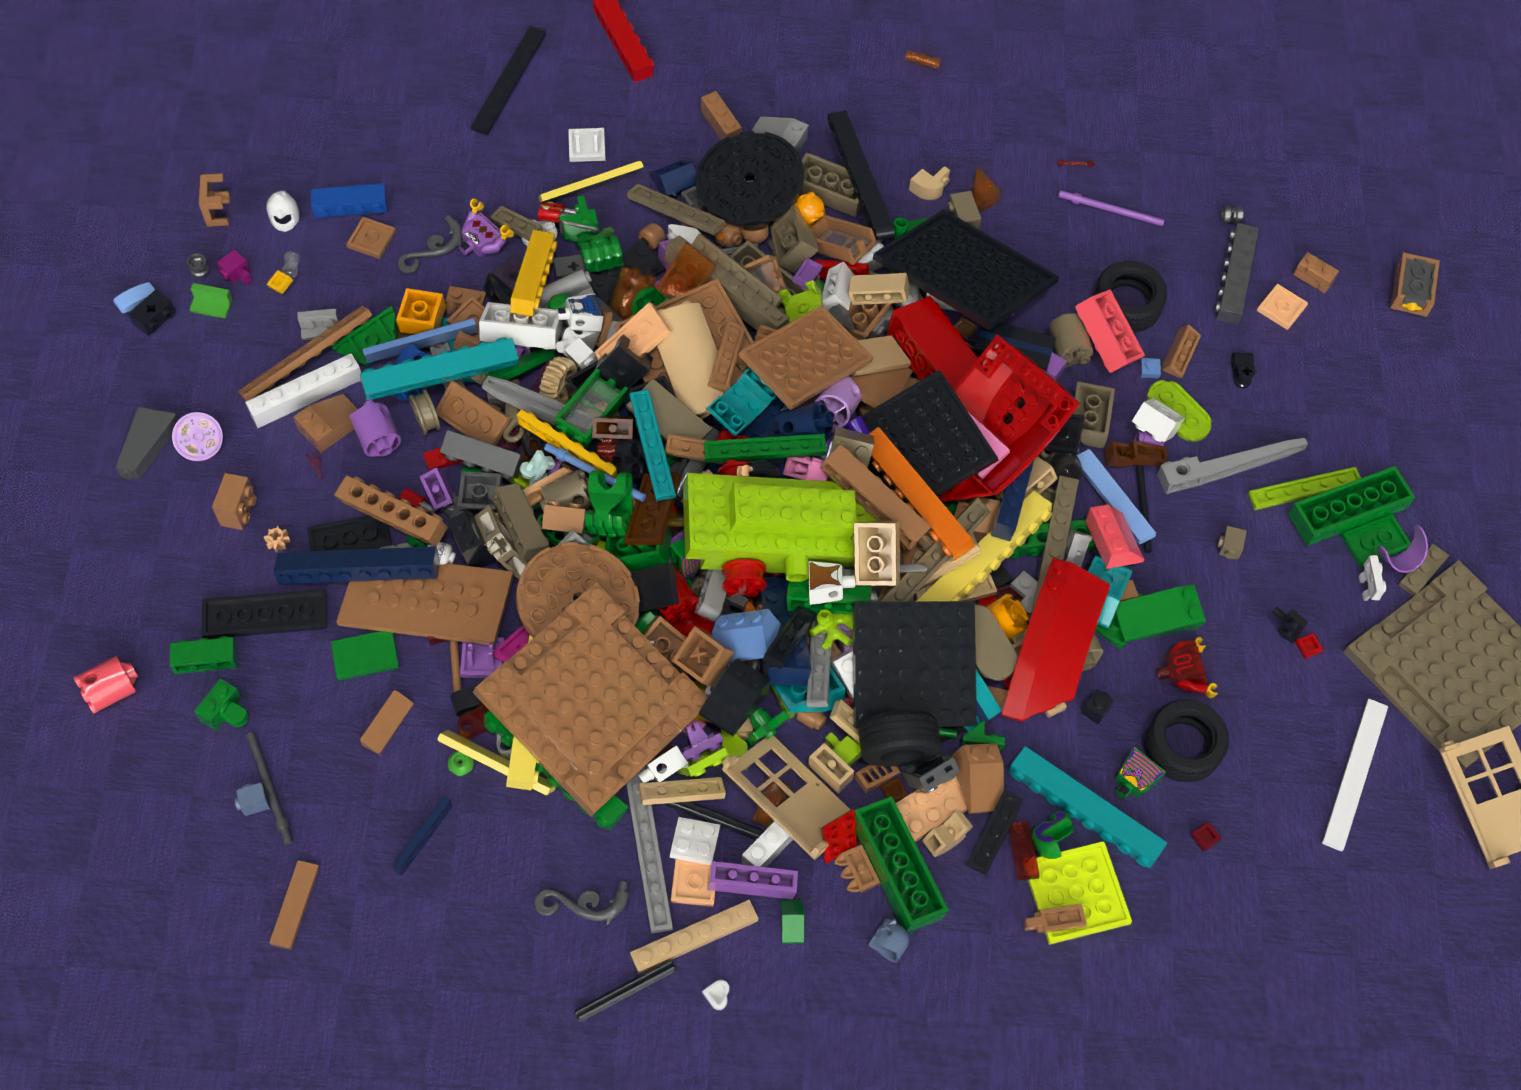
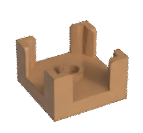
M223 174L200 175L199 206L207 227L229 226V217L215 218V209H223V204L230 203L229 191H213L211 182H223Z

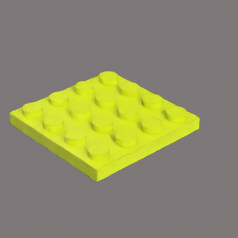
M1104 841L1062 851V857L1057 859L1037 857L1023 861L1022 865L1038 912L1043 909L1082 904L1087 923L1086 927L1045 933L1049 945L1132 923Z

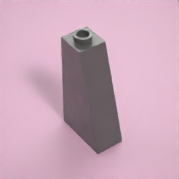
M141 407L137 408L116 465L121 477L128 480L132 478L141 479L172 437L174 426L179 420L176 413Z

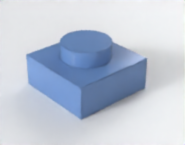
M1141 358V378L1159 379L1161 376L1160 359Z

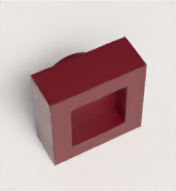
M1209 822L1190 835L1203 852L1222 839Z

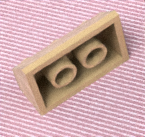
M900 521L854 523L855 585L896 586L899 584Z

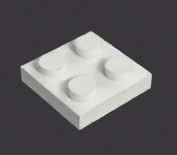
M679 817L670 851V858L711 865L720 825Z

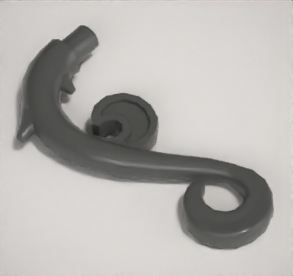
M451 215L445 217L451 229L449 234L453 233L451 240L446 245H444V239L441 235H432L427 240L429 250L407 253L399 258L397 264L399 270L406 275L414 274L418 271L420 265L419 260L415 257L441 256L462 245V226L458 220H454ZM409 258H415L413 265L407 266L405 264Z
M624 881L619 882L616 897L609 901L612 905L600 911H593L587 908L588 903L592 904L593 909L597 908L600 904V897L594 891L582 893L578 904L555 890L545 889L536 896L534 906L540 915L550 916L554 914L559 908L558 902L551 907H547L544 904L545 898L553 896L578 916L592 921L606 920V925H609L627 904L629 896L627 892L628 883Z

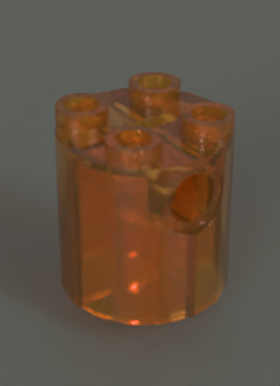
M622 267L609 302V307L615 310L617 315L623 320L633 316L632 303L635 296L643 288L655 287L657 279L655 276L641 274L642 270L631 267V269Z

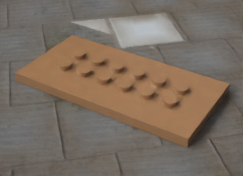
M446 563L444 565L439 564L437 578L349 581L336 622L338 626L484 645L494 644L495 646L513 583L514 573L512 571Z

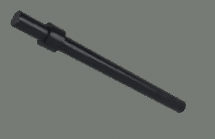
M1136 465L1140 513L1149 523L1143 465ZM1151 539L1144 542L1145 553L1152 552Z

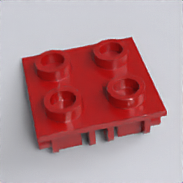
M854 809L822 827L823 840L829 844L822 853L826 864L837 858L841 853L857 846Z

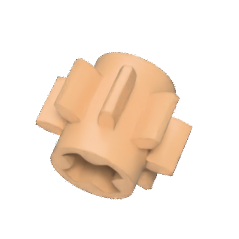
M279 526L268 529V536H264L267 548L275 549L276 553L279 550H286L287 543L291 542L287 530L284 529L282 531L279 529Z

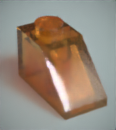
M980 168L976 169L972 194L978 209L983 212L999 203L1001 191Z
M781 781V782L784 783L788 788H790V786H791L790 784ZM775 782L768 785L763 793L775 807L782 804L787 796ZM757 806L752 820L769 827L774 820Z

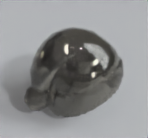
M1056 451L1045 460V462L1053 467L1058 479L1059 476H1065L1079 480L1082 476L1081 461L1073 453ZM1058 479L1053 482L1055 486L1058 484Z

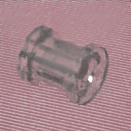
M287 252L283 257L285 263L282 267V272L288 276L295 277L299 272L297 266L300 262V255L294 252Z

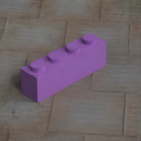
M712 861L709 868L707 890L793 900L797 892L798 871Z

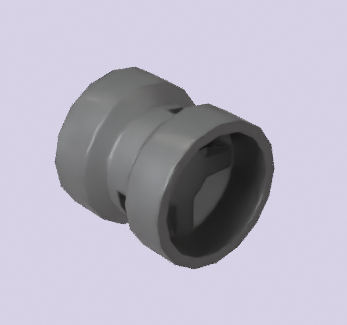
M1224 205L1221 212V222L1224 224L1229 222L1234 224L1242 223L1243 207L1236 206L1231 208V206Z
M199 253L189 256L187 264L192 276L195 279L206 278L210 273V269L205 256Z

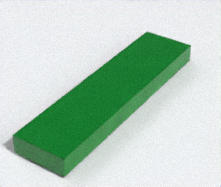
M538 348L518 358L517 366L492 371L486 374L485 378L491 376L508 381L556 356L555 350Z

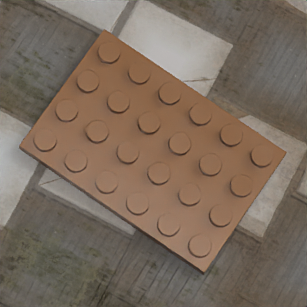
M823 305L742 349L739 353V357L790 410L868 365L874 358Z

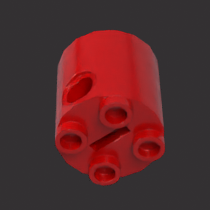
M676 567L675 575L679 604L657 609L663 619L670 625L680 620L682 622L688 621L692 617L691 613L696 608L699 599Z

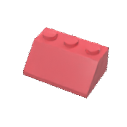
M1109 504L1091 507L1085 522L1106 569L1144 562L1143 555L1123 513Z

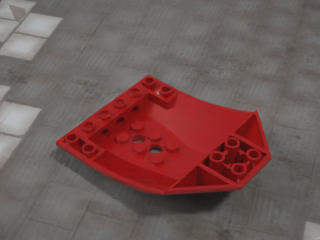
M998 334L953 390L966 410L1010 450V453L983 479L975 474L938 497L944 502L997 495L1039 456L1080 405L1058 381ZM1024 398L1025 405L1022 408H1018V401ZM1011 413L1013 420L1011 423L1006 424L1004 417L1006 414Z

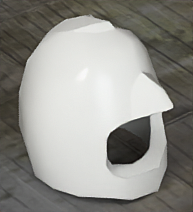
M286 191L273 193L266 205L270 222L279 231H289L299 221V210L296 201ZM291 214L292 218L288 223L280 224L275 221L274 216L282 219L286 215Z

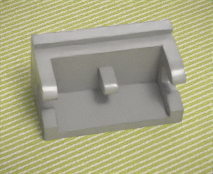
M1070 529L1063 560L1081 567L1089 542L1092 541L1093 537L1089 534Z

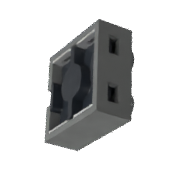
M939 752L936 757L928 761L913 764L903 770L902 774L909 787L930 793L935 791L939 784L954 779V775L959 773L960 769L953 756Z

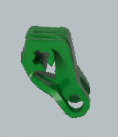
M612 227L603 228V231L596 235L586 234L585 232L576 234L586 271L590 273L601 272L623 265L619 240L617 236H614Z
M594 469L590 472L588 493L595 510H589L585 514V525L589 534L594 535L598 533L599 536L608 535L610 537H617V535L621 537L626 536L634 508L632 495L633 479L628 471L620 472L617 475L616 483L611 488L606 484L603 471Z

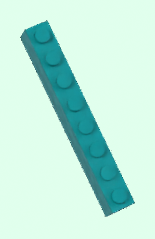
M503 337L497 339L496 342H481L471 348L464 346L459 348L458 351L451 352L447 350L436 356L425 355L415 361L412 359L404 360L398 365L386 364L376 370L369 368L360 373V381L366 401L517 366L519 359L513 339Z
M1026 746L1011 764L1008 772L1015 780L1022 781L1028 785L1032 792L1040 793L1050 804L1057 805L1065 812H1068L1071 818L1075 817L1085 828L1094 830L1104 841L1116 845L1120 852L1135 858L1139 865L1150 869L1167 845V842Z

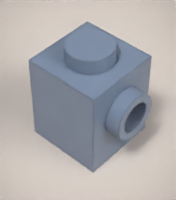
M262 783L246 784L241 789L236 790L237 798H234L237 810H241L244 816L270 809L267 794Z

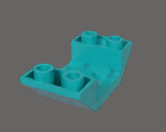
M749 367L732 387L721 397L719 396L706 409L734 436H737L770 405L777 395Z
M1100 553L1095 555L1088 572L1110 584V589L1097 624L1108 629L1135 567L1125 565L1106 569Z

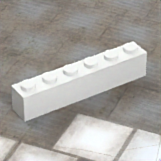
M349 354L245 403L257 428H260L359 382L361 370L353 355Z

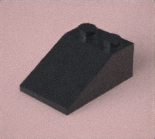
M736 658L718 681L700 709L699 715L734 736L768 695L771 679Z

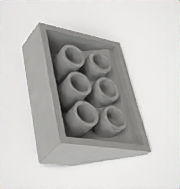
M760 117L752 131L754 133L764 134L769 132L787 140L799 153L808 139L809 125L794 118Z

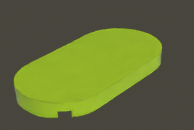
M1160 380L1151 385L1147 394V400L1155 398L1185 417V420L1176 432L1179 437L1187 441L1196 442L1208 436L1211 430V417L1178 383Z

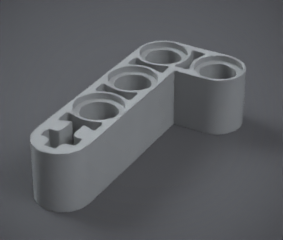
M701 569V574L705 575L695 613L714 622L720 615L726 592L722 589L725 575L722 573V570Z

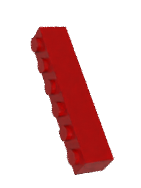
M592 0L593 11L633 82L652 77L653 68H655L652 58L647 56L645 46L641 45L639 35L634 33L632 23L627 21L626 13L624 10H621L619 1Z

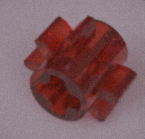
M603 438V442H597L598 456L603 457L604 462H612L613 457H617L615 453L617 442H612V438Z

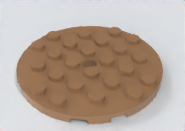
M567 542L552 548L548 547L529 561L517 585L516 605L521 622L528 633L534 638L574 602V596H581L597 582L625 611V617L635 626L639 616L640 599L638 588L631 578L630 571L613 554L591 544L587 546L578 544V542Z

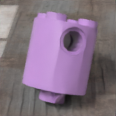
M847 376L822 391L816 401L823 402L833 416L834 429L835 427L841 428L848 423L860 403L862 395L859 387Z

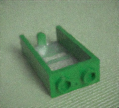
M596 368L554 418L556 430L572 438L574 443L578 442L587 448L594 439L592 438L593 417L613 416L623 402L629 398L628 387L625 386L620 391L616 388V382L612 378L607 382L601 379L600 370Z

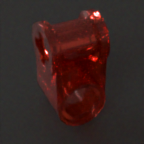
M484 704L458 719L457 725L460 736L471 740L488 731L484 725V716L489 709ZM465 725L472 726V728L468 730L463 729Z

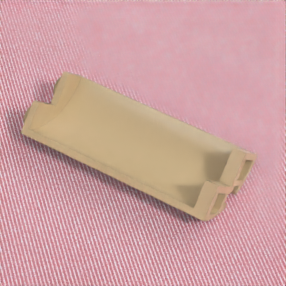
M685 301L677 306L657 310L671 330V333L657 346L676 398L703 420L711 414L706 408L724 394L707 386L718 351L700 303Z

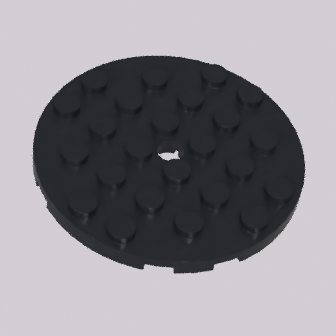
M754 131L740 132V135L731 138L728 136L720 140L707 151L698 166L696 188L705 209L713 216L725 220V223L738 226L760 225L780 217L797 201L804 185L803 163L797 150L787 140L769 132L764 134L754 133ZM754 176V180L746 181V177Z

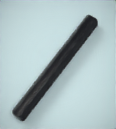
M690 801L666 803L667 807L709 823L719 824L720 827L757 840L765 832L761 828Z
M668 960L575 1010L578 1021L581 1022L675 972L676 967L672 960Z

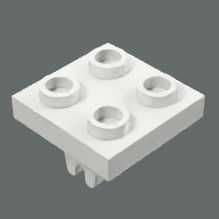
M604 128L569 129L570 162L606 161Z

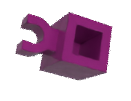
M235 250L217 262L219 267L218 273L224 280L228 279L234 284L240 279L246 286L252 282V279L249 278L250 269L246 259Z

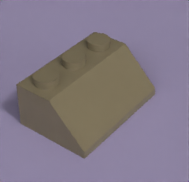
M1077 381L1074 398L1080 405L1073 414L1085 416L1081 442L1084 445L1104 448L1109 433L1115 393L1114 388Z

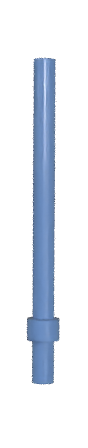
M547 443L544 447V450L555 455L560 461H567L589 474L594 469H597L570 455L569 451L563 448L559 449L550 443ZM605 473L606 483L613 486L616 483V479ZM634 488L632 489L633 497L644 502L646 494Z

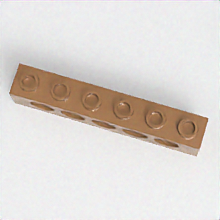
M346 475L334 494L343 504L432 546H436L440 542L448 528L443 523L444 519L439 515L433 513L431 516L427 514L428 511L420 506L414 508L407 500L403 498L397 500L395 499L396 496L388 491L383 493L380 491V488L373 484L368 486L365 484V481L356 476L351 478Z

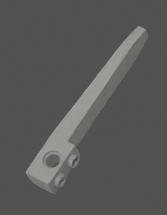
M488 376L482 385V389L497 399L522 409L527 413L531 412L536 417L552 425H555L554 418L565 406L563 403L507 380ZM576 409L566 422L586 434L593 425L594 416ZM595 438L613 446H616V443L619 440H621L614 438Z
M1305 438L1287 440L1204 462H1199L1197 456L1191 458L1184 457L1176 462L1168 461L1163 463L1157 476L1165 494L1203 485L1289 457L1305 450L1308 443Z

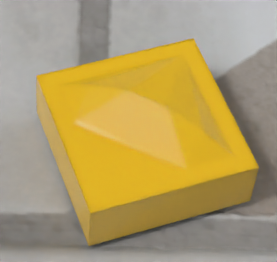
M277 270L268 281L267 286L283 294L293 282V279Z

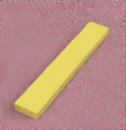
M637 161L539 195V201L542 203L643 168L642 161Z
M450 730L440 733L437 739L439 742L508 776L509 760ZM539 775L537 784L533 783L532 789L544 795L555 791V787L547 779Z

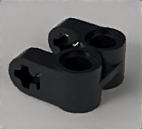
M640 436L619 440L615 446V453L621 459L616 466L617 475L620 472L628 471L631 473L632 479H642L643 474L649 472L647 465H643L638 460L643 454Z

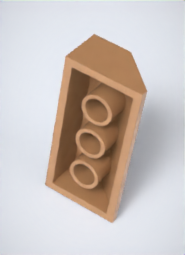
M851 303L848 311L855 329L849 333L858 338V340L866 339L893 303L852 305Z

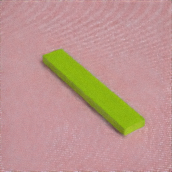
M1352 467L1250 490L1247 495L1253 509L1259 510L1307 499L1361 479L1357 468Z

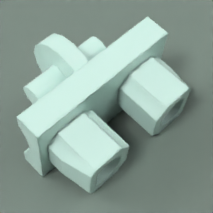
M537 450L530 462H523L521 464L520 472L523 478L529 480L530 486L547 477L546 470H552L555 462L551 456H544L542 450Z

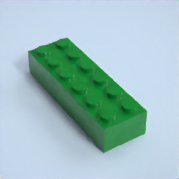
M1393 466L1293 504L1288 515L1305 544L1309 546L1384 516L1408 509L1415 496L1397 467Z
M891 796L856 809V834L900 925L909 933L942 920L949 910L893 797Z

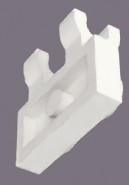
M1378 555L1368 557L1364 563L1365 570L1359 575L1360 583H1364L1366 580L1368 583V589L1362 593L1364 601H1368L1369 598L1375 601L1380 600L1386 591V583L1382 579V564L1379 563Z

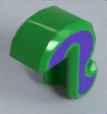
M1065 811L1053 813L1050 816L1051 821L1043 822L1033 829L1031 837L1035 849L1040 856L1047 859L1062 857L1057 842L1074 832L1070 814Z

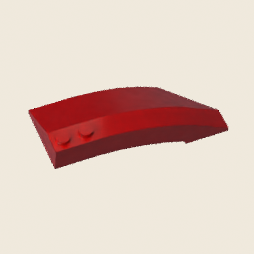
M1052 558L1020 650L1002 716L1023 722L1032 715L1039 712L1042 714L1055 708L1060 703L1074 700L1087 654L1110 589L1109 583L1072 562Z

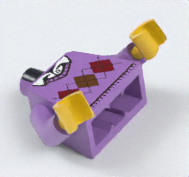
M473 198L470 201V206L473 209L469 211L462 228L464 243L459 246V250L463 255L473 251L479 257L498 253L507 241L506 238L513 237L514 232L508 225H503L499 229L481 212L478 214L477 211H481L484 205L482 202H479L476 207L478 200Z

